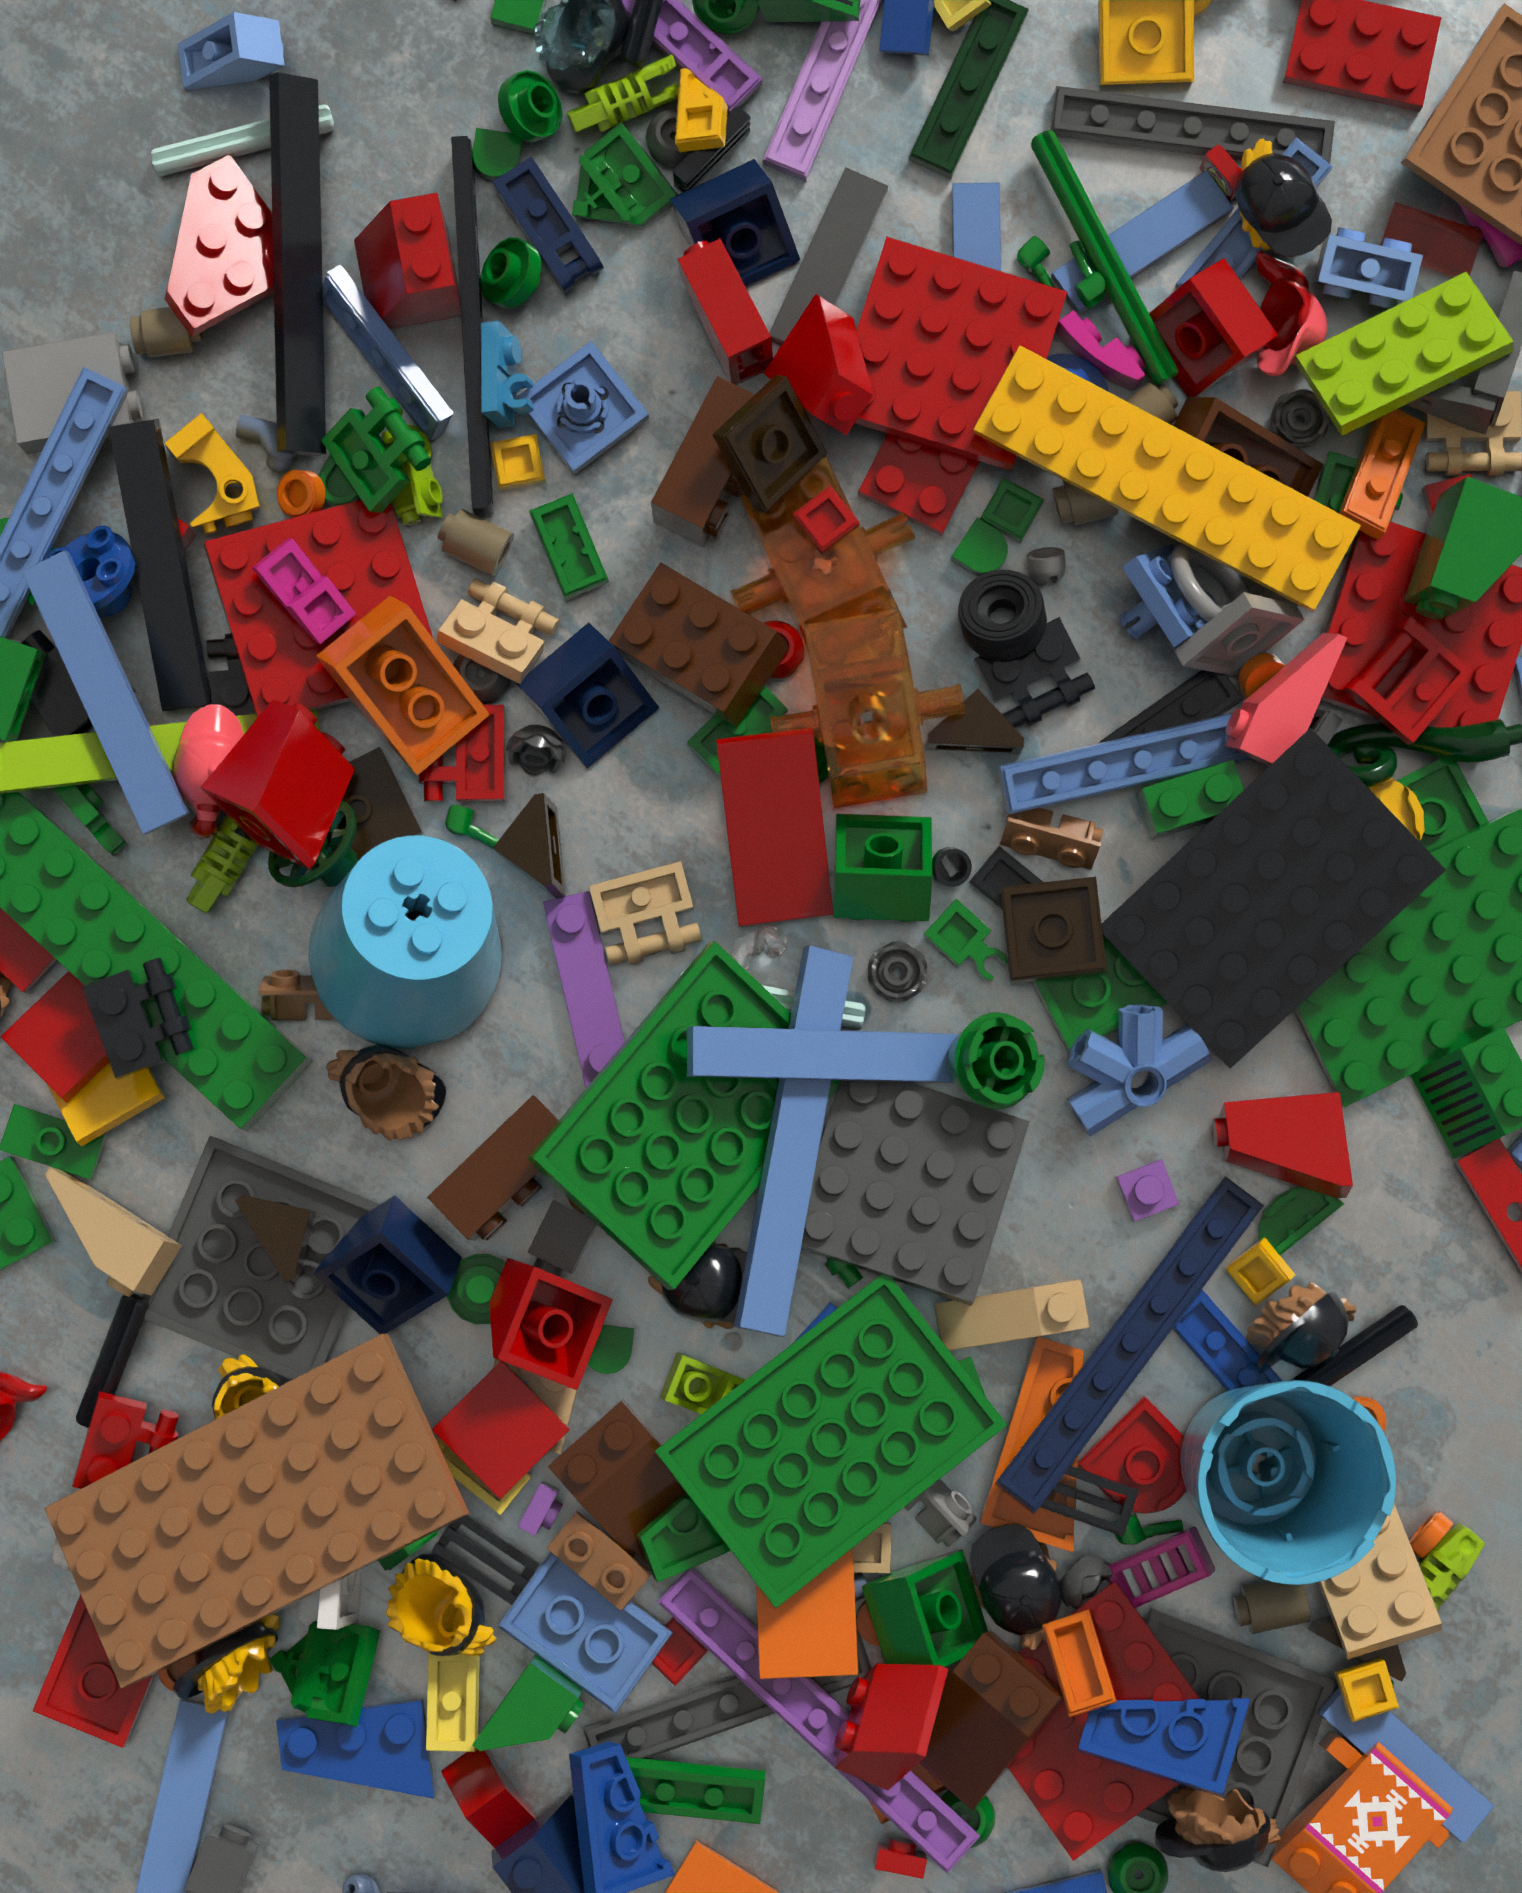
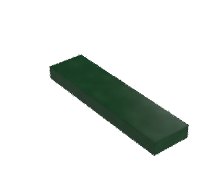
M989 0L992 5L973 18L909 155V161L952 179L1028 16V8L1010 0Z

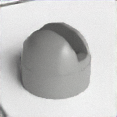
M1046 547L1029 552L1027 554V564L1031 578L1041 585H1047L1048 577H1050L1053 583L1059 582L1064 576L1066 568L1064 550L1056 547Z

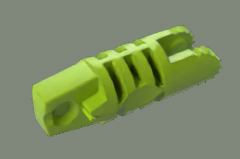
M671 54L617 80L584 93L588 103L567 112L572 129L575 132H579L597 124L600 132H604L615 127L620 122L623 123L678 99L679 84H672L650 96L644 82L653 77L664 75L676 67L673 55Z
M228 815L225 816L216 835L213 836L190 875L197 880L186 901L204 913H208L220 893L226 897L228 896L253 852L258 847L247 834L245 837H242L235 833L238 825Z
M1460 1523L1450 1530L1427 1556L1419 1562V1567L1437 1612L1440 1606L1448 1600L1449 1595L1456 1590L1457 1585L1465 1579L1485 1546V1543L1473 1531Z

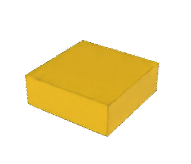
M536 434L490 442L499 491L546 483Z
M1265 1237L1229 1263L1225 1268L1255 1306L1287 1284L1295 1276V1273Z
M1380 1657L1335 1672L1346 1712L1352 1723L1399 1708L1383 1658Z

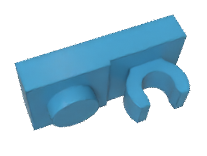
M499 320L481 323L482 413L498 428L514 427V412L517 414H528L534 410V405L527 398L516 400V395L521 389L533 387V381L525 374H516V364L521 362V346L518 338Z

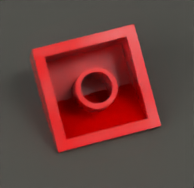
M1225 258L1189 278L1149 313L1178 368L1177 376L1174 378L1186 395L1190 397H1198L1251 359L1279 336Z
M507 1258L489 1303L493 1358L578 1390L613 1299L537 1267Z
M876 1664L862 1678L857 1676L849 1689L846 1704L851 1706L848 1720H844L841 1724L834 1742V1748L839 1749L835 1769L887 1791L926 1757L948 1668L941 1665Z

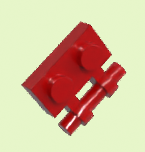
M504 704L483 705L490 715L456 743V766H443L442 754L419 774V783L424 784V802H443V784L456 783L457 802H505Z
M99 1391L72 1487L82 1489L134 1462L131 1461L136 1441L147 1443L150 1446L148 1452L150 1454L177 1440L179 1434L175 1429L179 1415L170 1410H161L157 1424L145 1422L143 1418L147 1403Z

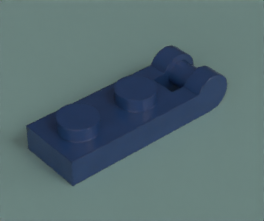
M532 156L492 181L494 189L531 245L537 248L541 260L564 294L576 287L575 281L587 273L593 276L604 269L596 252ZM572 246L578 257L564 265L558 255Z

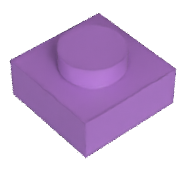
M1162 1159L1115 1177L1133 1222L1179 1205Z
M542 1481L518 1528L534 1536L538 1533L541 1526L550 1530L563 1505L555 1500L560 1489Z

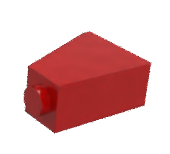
M718 239L711 243L701 241L690 246L684 251L683 256L677 259L680 277L728 381L738 385L763 373L772 361L771 335L722 240Z
M815 294L763 374L770 380L775 375L787 376L802 406L809 413L847 435L872 398L873 392L858 334L856 333L854 318Z
M1340 1092L1224 1102L1219 1115L1220 1118L1213 1119V1135L1215 1146L1224 1148L1226 1162L1334 1198H1347L1353 1187Z

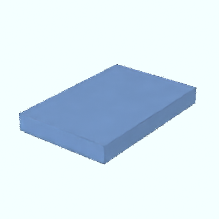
M552 1552L548 1554L498 1625L500 1629L614 1713H617L673 1634L665 1625L631 1600L620 1611Z

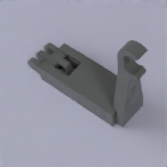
M1513 272L1498 319L1514 341L1513 352L1481 367L1473 394L1471 393L1472 388L1449 383L1406 405L1485 435L1488 426L1495 427L1522 347L1521 272Z

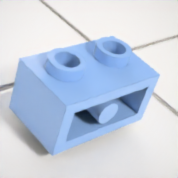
M1338 227L1336 235L1329 234L1323 241L1313 282L1324 284L1323 294L1350 299L1351 292L1356 291L1370 295L1368 304L1389 309L1397 306L1398 301L1405 302L1413 297L1423 255L1412 253L1411 243L1384 238L1383 246L1364 242L1366 233Z

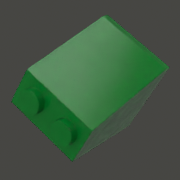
M1468 476L1441 493L1404 601L1417 605L1415 610L1417 613L1437 620H1442L1444 616L1449 617L1475 603L1522 554V497Z

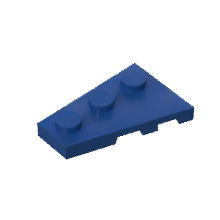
M423 1698L364 1706L361 1710L358 1727L317 1721L307 1718L306 1715L276 1720L282 1770L432 1799L436 1796L430 1751L426 1750L427 1724Z
M1250 1698L1205 1701V1699H1186V1701L1117 1700V1703L1089 1711L1078 1752L1223 1797L1250 1704Z
M607 1741L569 1754L584 1893H627L674 1876L675 1873L669 1860L663 1859L656 1843L659 1835L654 1823L647 1821L639 1803L641 1792L621 1745Z

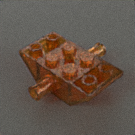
M826 455L766 513L754 511L745 493L739 495L759 550L768 566V575L738 589L730 590L734 604L748 615L779 600L782 604L785 603L800 636L820 668L907 628L876 561H878L877 555L908 541L915 540L911 525L907 526L906 522H908L905 513L901 512L897 516L865 530L863 526H859L821 555L792 518V514L830 485L853 513ZM824 558L825 560L832 561L830 573L824 574L820 568L812 570L815 559Z
M899 609L803 625L816 705H812V710L770 716L772 732L804 728L813 729L814 739H818V743H823L834 808L928 792L920 726L923 725V720L965 714L961 684L958 683L954 686L918 692L917 687L913 685ZM866 712H872V720L863 721L861 715Z

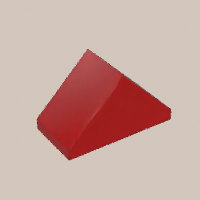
M477 1749L475 1752H465L441 1770L464 1817L494 1848L536 1818L488 1750L479 1751Z

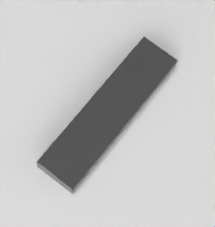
M845 167L769 332L772 341L783 344L815 294L836 305L887 194L888 185Z

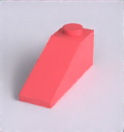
M1322 633L1243 702L1241 709L1237 708L1232 713L1227 723L1226 734L1229 737L1225 747L1268 766L1276 761L1308 731L1347 637L1340 634Z

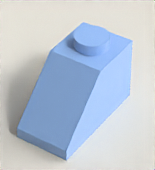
M232 12L178 43L183 89L194 90L253 82L285 66L279 20Z

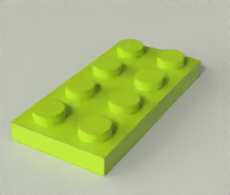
M1464 272L1297 354L1296 366L1341 436L1512 353L1514 341L1468 273Z

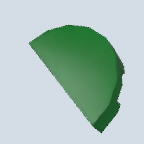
M1304 1187L1290 1188L1276 1195L1262 1211L1257 1228L1258 1242L1265 1237L1281 1256L1343 1206L1344 1203L1338 1198Z

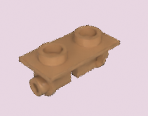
M1040 807L1008 814L1000 845L1010 847L1020 854H1036L1054 859L1067 867H1083L1092 870L1101 846L1100 841L1103 834V829L1095 827V822L1063 814L1059 828L1051 827L1050 824L1054 811Z
M285 969L274 971L270 974L271 976H264L258 993L259 995L270 996H262V1015H271V1020H306V1003H314L315 1020H335L321 1002L316 992L317 988L312 975L300 976V973L296 970Z
M578 1511L546 1547L620 1611L652 1575Z

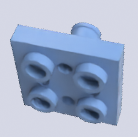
M592 341L534 383L532 388L526 389L516 397L517 400L527 398L534 405V410L527 415L574 475L649 419L648 412ZM606 390L609 393L608 398L601 401L599 395L605 396ZM559 420L563 426L567 427L566 429H562L558 426ZM602 423L604 425L603 431L594 433L593 430H599Z
M1171 544L1136 556L1122 566V569L1143 600L1128 611H1124L1120 615L1122 625L1125 626L1131 621L1133 623L1140 618V621L1126 630L1135 639L1141 638L1144 633L1159 624L1173 647L1182 645L1207 622L1192 608L1175 582L1170 565L1171 554L1175 547ZM1190 562V567H1191V570H1192V572H1193V566H1192V564H1191V562ZM1204 590L1211 600L1217 604L1215 598L1207 590Z

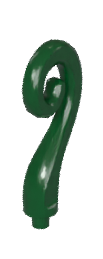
M1501 719L1459 727L1427 726L1414 743L1407 745L1383 723L1354 726L1336 732L1329 741L1328 746L1340 758L1354 751V758L1358 764H1371L1358 767L1347 765L1367 787H1371L1390 779L1397 769L1396 753L1388 746L1412 749L1455 762H1483L1509 756L1510 746L1522 743V725L1516 724L1506 727Z

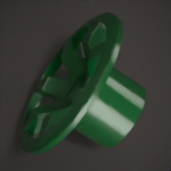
M341 801L316 863L310 870L270 851L268 869L274 880L286 887H300L314 881L327 888L339 885L358 860L357 853L350 847L357 829V816L352 807L347 802ZM345 814L346 828L337 829L338 824L341 822ZM293 864L290 876L280 873L279 869Z

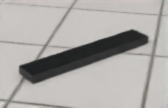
M153 419L108 427L132 555L135 561L136 576L162 712L211 704V693L160 420Z

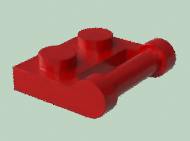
M1405 616L1396 627L1397 634L1360 678L1353 677L1344 690L1353 701L1369 710L1401 740L1410 745L1415 742L1474 671L1420 623L1411 617ZM1412 645L1416 646L1423 652L1422 656L1384 699L1375 691V688Z

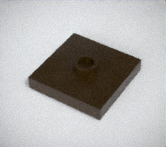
M775 375L712 434L754 511L766 513L828 453L787 376Z
M380 747L349 762L355 770L342 801L347 802L357 816L356 834L350 846L357 853V862L372 848L385 841L397 837L423 834ZM345 814L341 822L338 824L337 829L346 828Z
M1096 876L1000 887L1011 984L1107 974Z

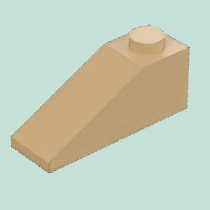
M49 1167L45 1176L93 1264L109 1275L106 1283L128 1297L132 1296L134 1292L152 1296L182 1245L71 1173Z
M1081 1279L976 1296L971 1306L955 1300L934 1304L940 1340L948 1350L1090 1328Z

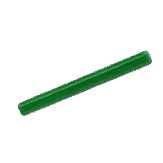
M1047 130L1038 134L1032 139L1031 148L1095 271L1104 278L1105 290L1137 352L1141 356L1153 383L1160 385L1172 380L1177 376L1178 368L1055 132Z

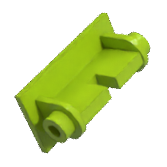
M407 424L410 430L418 431L425 441L424 450L431 457L432 449L428 437L417 426ZM389 431L382 433V439L389 448L395 440ZM407 460L401 467L411 482L393 500L396 517L402 518V523L405 526L421 522V516L436 519L444 518L440 505L443 499L442 490L438 481L433 476L431 463L425 469L416 471L409 460Z

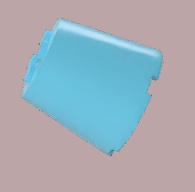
M419 835L403 836L377 845L355 864L322 905L313 924L309 941L308 956L311 974L317 988L316 992L327 1011L354 1035L377 1045L398 1049H415V1046L432 1044L441 1040L444 1042L464 1031L481 1015L488 1005L499 979L502 957L501 942L488 883L477 864L466 853L456 846L437 838ZM415 910L424 914L423 916H418L415 921L407 918L408 912L412 913Z
M1290 1380L1229 1390L1216 1396L1199 1410L1189 1424L1182 1442L1180 1465L1183 1482L1209 1535L1218 1548L1231 1561L1247 1572L1265 1580L1281 1584L1301 1585L1324 1581L1343 1573L1369 1553L1375 1545L1373 1541L1380 1532L1387 1515H1391L1396 1494V1470L1389 1442L1380 1425L1365 1407L1333 1387L1311 1381ZM1261 1454L1265 1456V1460L1259 1463V1471L1256 1472L1252 1470V1464L1256 1462V1456Z

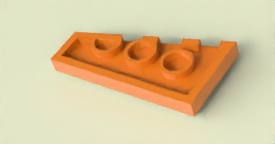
M1038 1336L1033 1344L979 1522L994 1528L1006 1524H1020L1029 1529L1037 1541L1074 1553V1519L1041 1507L1033 1514L994 1484L1083 1366V1350ZM1079 1455L1071 1464V1466L1077 1468V1460ZM1064 1474L1059 1483L1076 1488L1077 1478ZM1051 1491L1046 1498L1076 1509L1075 1498L1055 1491Z

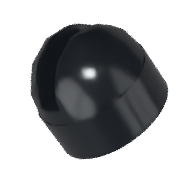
M956 847L942 848L932 858V874L936 880L946 886H959L971 874L972 864L969 856ZM947 856L957 872L951 877L942 863V859Z

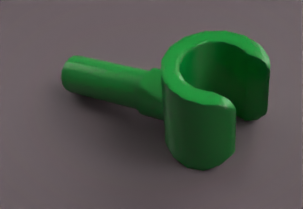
M1033 236L1018 250L1017 261L1025 270L1032 272L1039 283L1055 288L1046 269L1041 265L1050 255V250L1040 238Z
M1077 240L1072 242L1069 247L1084 279L1074 286V290L1082 304L1090 309L1105 298V280L1100 273L1094 272L1081 242Z
M451 805L445 821L447 830L455 835L476 839L493 849L499 838L479 827L472 826L475 811L463 806Z
M1135 1513L1130 1516L1124 1537L1117 1534L1115 1536L1121 1544L1135 1545L1146 1540V1538L1156 1535L1183 1532V1523L1180 1519L1148 1524L1141 1527Z

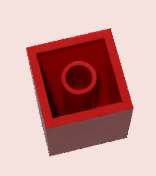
M438 193L389 201L354 239L364 296L389 329L461 317L458 282L447 224Z
M273 699L200 788L258 846L310 870L316 863L355 768L342 756L345 752L343 745L328 733H321L314 726L318 719L311 711L297 702L293 706H289Z

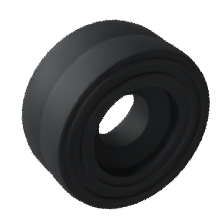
M994 570L982 574L969 583L959 601L958 615L964 639L973 651L984 658L995 661L1017 659L1032 651L1044 635L1047 616L1042 593L1032 579L1020 572ZM1000 607H1009L1016 612L1012 620L1002 624L991 621L989 617L995 609Z

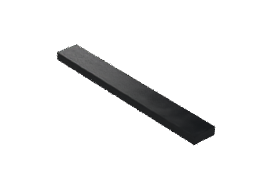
M277 72L269 75L277 452L321 456L326 454V447L321 441L326 435L318 80Z
M468 136L451 137L471 502L475 515L481 518H491L494 515L489 419L482 413L481 323H483L473 148Z

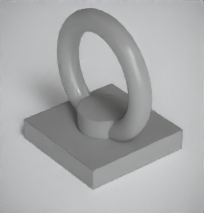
M1183 543L1177 545L1172 551L1170 565L1175 582L1188 603L1207 622L1174 650L1182 666L1237 676L1248 660L1256 655L1265 653L1305 620L1296 604L1250 594L1246 585L1235 571ZM1190 561L1199 564L1212 574L1229 594L1232 602L1221 608L1215 604L1196 580L1190 567Z

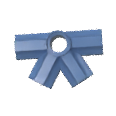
M1136 1004L1127 1005L1118 1010V1044L1088 1028L1084 1033L1078 1035L1070 1049L1067 1065L1095 1081L1067 1098V1101L1086 1133L1092 1136L1138 1106L1149 1107L1156 1104L1163 1098L1167 1088L1211 1062L1210 1052L1199 1034L1186 1024L1162 1039L1163 1010L1158 1006ZM1148 1071L1146 1082L1138 1088H1131L1133 1077L1139 1072Z

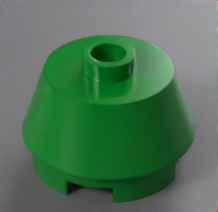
M987 1013L974 1019L954 1039L949 1049L948 1069L953 1082L973 1101L984 1107L1005 1109L1016 1105L1028 1093H1032L1037 1088L1044 1072L1045 1058L1044 1055H1039L1036 1041L1031 1034L1034 1030L1024 1021L1006 1013Z

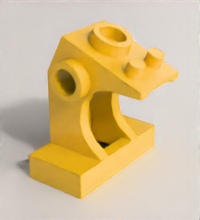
M200 413L164 444L167 451L179 465L182 463L202 465L212 473L217 482V493L213 503L190 522L193 529L203 527L205 534L209 535L217 532L215 526L217 522L224 520L226 528H230L254 520L251 512L260 509L252 474L215 431L207 418ZM231 484H237L242 487L243 492L240 497L231 499L225 495L226 488Z

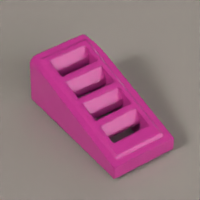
M1194 1526L1112 1563L1109 1568L1113 1574L1108 1582L1112 1584L1114 1581H1117L1135 1608L1211 1576L1215 1572V1566L1197 1528ZM1185 1544L1196 1567L1195 1569L1188 1570L1178 1546ZM1167 1552L1178 1577L1170 1578L1160 1554ZM1146 1560L1149 1561L1159 1583L1154 1588L1141 1564ZM1128 1568H1131L1142 1592L1137 1596H1134L1123 1573Z

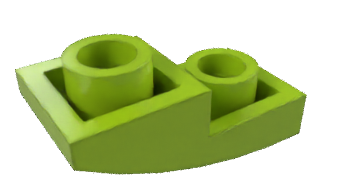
M677 1352L659 1398L702 1414L746 1379Z

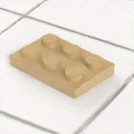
M1395 1504L1393 1505L1391 1515H1387L1380 1532L1373 1541L1375 1545L1369 1553L1343 1573L1318 1582L1347 1660L1442 1631V1622Z

